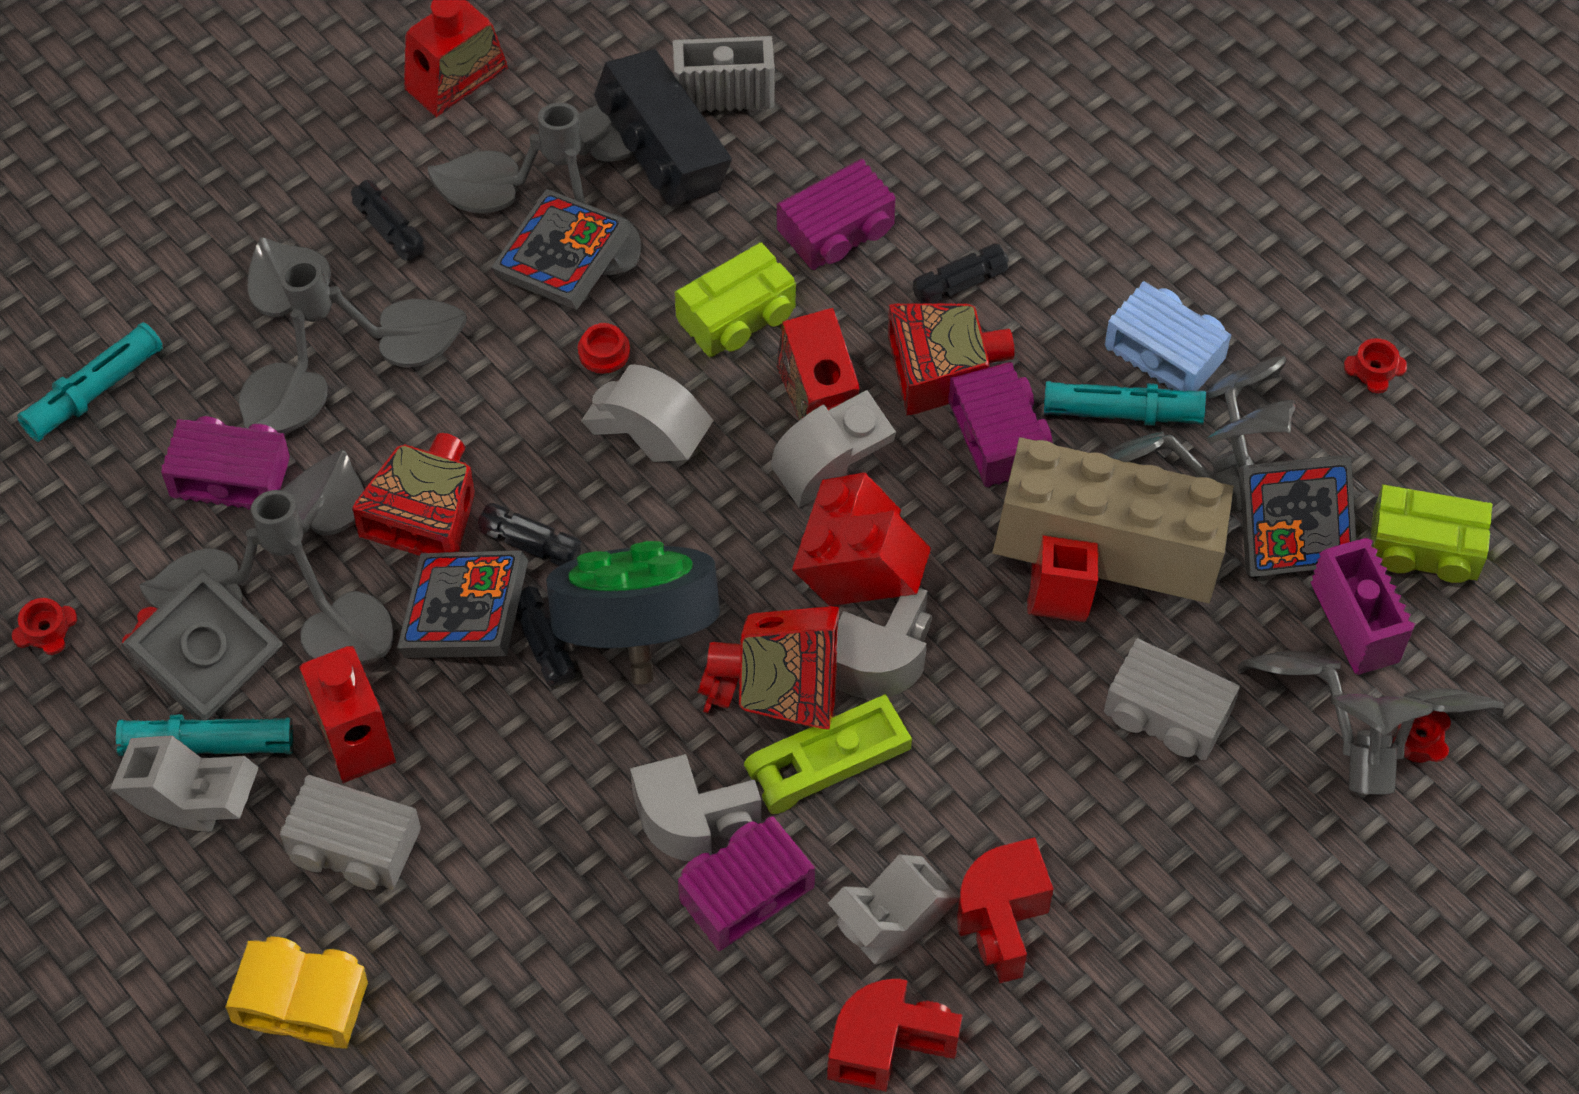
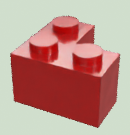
M865 472L823 479L792 571L829 606L917 595L931 547L900 517L901 509Z

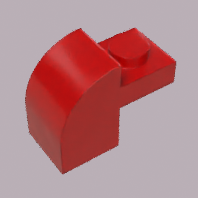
M1042 536L1036 564L1032 563L1031 586L1027 598V611L1029 615L1086 622L1098 583V543Z
M1035 837L987 851L969 867L961 885L957 913L959 936L976 932L977 945L985 966L994 965L1000 983L1023 978L1027 953L1016 922L1048 914L1054 889Z
M886 979L868 984L855 992L847 1000L838 1015L828 1057L827 1080L886 1092L896 1047L955 1059L962 1014L952 1013L947 1006L932 1001H921L916 1003V1005L905 1003L907 980Z

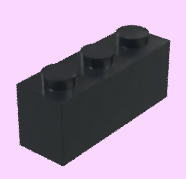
M651 49L605 62L594 93L597 105L609 117L620 133L625 147L633 152L646 171L649 182L655 189L659 190L669 207L719 191L731 164L732 157L679 81L674 77V74L658 51Z

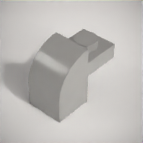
M635 364L628 366L619 381L607 382L596 391L592 398L593 404L581 420L593 435L628 433L652 462L688 460L714 421L696 398L680 383L658 370Z
M868 390L830 410L825 405H822L794 424L776 444L771 467L800 508L816 499L823 479L846 476L849 465L894 442L896 431Z
M919 588L917 595L900 596L885 627L843 611L838 626L837 690L864 699H875L884 694L887 697H892L910 688L920 678L925 665L927 643H924L932 621V615L926 613L927 590Z
M174 736L131 738L110 789L135 808L155 819L181 828L212 832L216 820L240 819L259 767L245 756L201 758Z
M686 754L630 768L632 793L643 830L649 840L659 850L671 857L691 861L703 853L712 855L711 838L717 836L731 838L743 825L753 821L758 824L761 823V798L755 779L698 794Z
M899 854L868 888L843 886L828 904L840 917L837 922L843 934L854 944L858 945L874 964H879L894 958L924 936L959 900V897L922 856Z

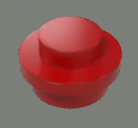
M609 323L595 324L589 327L579 340L578 357L582 365L592 372L601 374L612 373L621 369L627 363L630 357V343L626 335L615 325Z

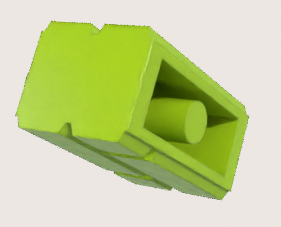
M762 242L675 291V310L678 322L691 337L695 338L696 343L709 358L725 349L730 352L738 350L749 340L752 333L767 324L772 327L782 324V321H786L792 314L793 309L796 308V283L794 277L781 263H777L775 256Z
M1382 484L1373 511L1370 538L1373 540L1371 547L1378 549L1376 556L1382 558V566L1394 573H1407L1412 570L1436 573L1440 579L1451 583H1461L1468 579L1477 581L1488 555L1489 529L1493 504Z

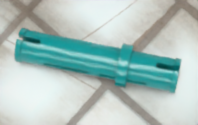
M141 322L129 334L100 353L69 378L60 377L53 382V390L26 410L17 414L21 427L33 440L40 442L44 439V436L71 416L80 417L88 411L87 404L123 379L155 353L163 350V344L159 336L148 324Z
M1046 381L1044 415L1131 419L1144 421L1145 426H1155L1156 422H1182L1203 425L1206 392L1201 390L1179 391L1158 389V384L1147 383L1146 388H1130Z
M182 714L170 715L169 720H118L116 744H121V746H117L116 750L118 756H124L131 738L174 736L196 754H292L294 729L290 728H293L292 717L279 719L185 720Z

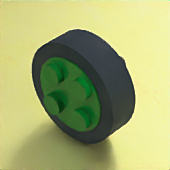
M645 541L636 543L630 548L582 554L577 559L554 569L546 579L553 634L562 641L579 646L597 648L628 647L629 661L632 663L630 665L631 679L634 684H647L654 681L653 665L650 662L652 659L651 644L671 641L696 633L715 622L720 614L714 559L699 550L664 546L659 541Z

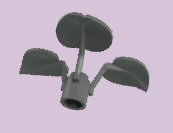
M552 103L543 107L538 113L539 134L530 135V147L520 171L515 160L502 152L479 151L460 156L445 164L428 166V175L439 194L455 207L472 213H490L509 207L514 203L516 199L514 186H520L526 182L538 150L541 151L550 163L568 165L575 200L585 203L577 166L576 155L578 153L586 155L590 152L592 156L601 161H618L629 158L634 154L625 147L620 133L609 117L599 109L598 105L578 113L577 109L572 105ZM630 221L628 223L632 231L601 275H614L621 271L626 272L638 263L641 254L640 236Z
M260 237L249 267V298L255 309L264 315L280 317L291 312L295 328L298 362L295 368L287 363H272L257 369L248 377L239 396V407L244 421V428H248L252 424H264L274 428L278 433H286L305 425L322 409L327 398L328 385L321 374L306 372L308 368V355L304 322L305 320L314 322L325 318L330 312L332 303H336L371 337L382 338L379 349L386 361L406 368L423 366L440 357L466 325V313L453 305L440 301L406 299L386 307L380 316L382 327L374 326L342 296L339 287L328 286L331 278V268L329 262L321 253L309 248L285 245Z
M1285 356L1274 357L1255 366L1237 370L1215 383L1206 391L1207 399L1225 393L1231 423L1221 427L1206 439L1211 444L1230 437L1233 450L1211 460L1214 468L1212 472L1209 473L1173 435L1165 436L1163 431L1123 442L1105 452L1104 455L1123 462H1129L1153 450L1171 449L1199 477H1207L1220 483L1233 485L1230 513L1242 510L1239 466L1254 465L1251 457L1248 455L1244 435L1262 432L1290 433L1291 418L1296 409V403L1294 399L1276 402L1261 407L1240 419L1236 398L1244 386L1256 383L1269 375L1278 377L1287 362Z
M343 449L305 470L285 486L283 490L267 491L253 501L251 513L255 528L246 531L248 542L240 570L237 561L227 552L206 548L179 557L157 576L139 585L144 598L153 607L159 609L203 567L242 604L243 596L238 584L244 583L249 579L257 546L260 544L265 550L276 556L294 554L315 602L322 611L309 617L301 629V644L310 659H315L346 646H353L361 664L364 665L376 662L380 657H384L389 652L393 643L394 633L391 618L383 604L375 597L359 591H350L340 596L332 606L322 592L302 547L303 534L307 533L310 528L318 534L331 535L342 532L355 524L352 507L364 491V487L356 475L347 453Z
M1274 652L1246 659L1238 665V674L1251 668L1285 675L1313 674L1328 682L1332 694L1331 704L1335 706L1343 737V755L1350 756L1348 789L1359 793L1391 794L1395 792L1397 759H1404L1405 743L1415 718L1428 715L1433 710L1440 712H1464L1489 709L1500 717L1504 713L1503 702L1452 688H1430L1404 693V697L1383 696L1376 698L1366 694H1343L1339 677L1335 670L1341 669V661L1311 652ZM1348 713L1370 726V730L1357 732V740H1354ZM1401 724L1396 739L1392 743L1393 734L1389 732Z

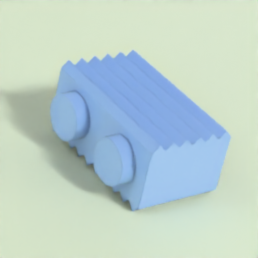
M1142 281L1140 287L1136 288L1128 300L1124 301L1121 308H1118L1116 313L1111 316L1108 322L1105 347L1108 351H1113L1116 356H1122L1125 362L1130 361L1133 367H1139L1142 372H1147L1151 378L1156 377L1158 382L1165 383L1168 389L1198 391L1226 359L1231 334L1225 331L1222 323L1215 317L1210 315L1200 316L1182 305L1179 297L1171 290L1166 288L1156 289L1147 282Z

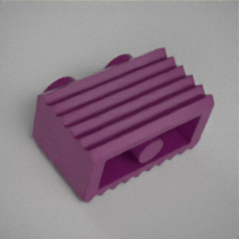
M859 159L777 203V230L809 268L816 270L819 265H824L826 262L833 264L840 261L852 247H857L861 242L865 243L867 240L875 241L882 238L894 225L896 198L894 193L889 191L888 186L884 185L881 179H878L875 172H872L870 166L866 165L864 159Z
M1012 362L950 379L948 402L985 487L990 488L993 484L1000 485L1004 481L1009 482L1019 437L1053 443L1051 431L1046 420H1037L1036 414L1033 413L1034 398L1028 379L1026 377L1018 378L1017 371L1014 370Z
M208 416L199 417L196 421L178 419L161 473L169 496L174 499L180 497L185 501L192 499L195 502L201 500L206 504L209 502H213L216 505L222 503L227 507L230 505L237 508L243 506L249 510L253 501L262 493L281 489L290 455L284 433H278L274 428L264 424H252L248 428L227 426L222 421Z
M1362 538L1323 550L1319 553L1320 558L1317 559L1319 563L1316 564L1317 568L1314 570L1313 580L1310 581L1354 673L1358 675L1400 663L1415 627V623L1408 621L1411 614L1404 612L1406 605L1399 602L1401 595L1394 593L1397 586L1390 584L1392 577L1385 574L1387 568L1381 565L1382 558L1376 556L1378 549L1371 547L1373 540L1369 538Z
M774 816L768 817L764 823L758 824L753 821L743 825L732 835L729 845L726 848H721L717 854L703 853L693 858L683 868L678 879L679 900L682 906L686 907L688 913L693 916L695 922L701 927L708 939L713 942L716 950L721 951L815 888V867Z

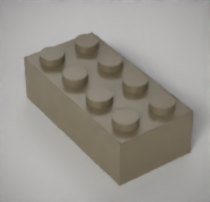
M1019 437L992 554L1036 564L1043 535L1098 543V578L1210 604L1225 554L1234 486L1220 483L1207 477H1193L1163 470L1154 465L1123 462L1101 453H1087L1057 446L1048 441H1034Z

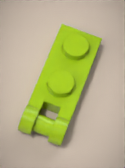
M884 694L832 717L830 730L810 727L758 750L745 760L744 767L751 780L755 779V782H760L764 790L761 798L770 814H779L793 807L800 799L911 750L912 738L887 695ZM792 763L797 774L783 779L779 770Z

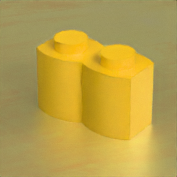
M268 937L265 942L248 941L226 1004L231 1022L259 1032L290 1035L310 1043L333 1048H347L368 984L364 966L357 964L358 960L353 955L340 950L327 949L323 952V955L306 954L300 951L301 948L298 944L281 937Z

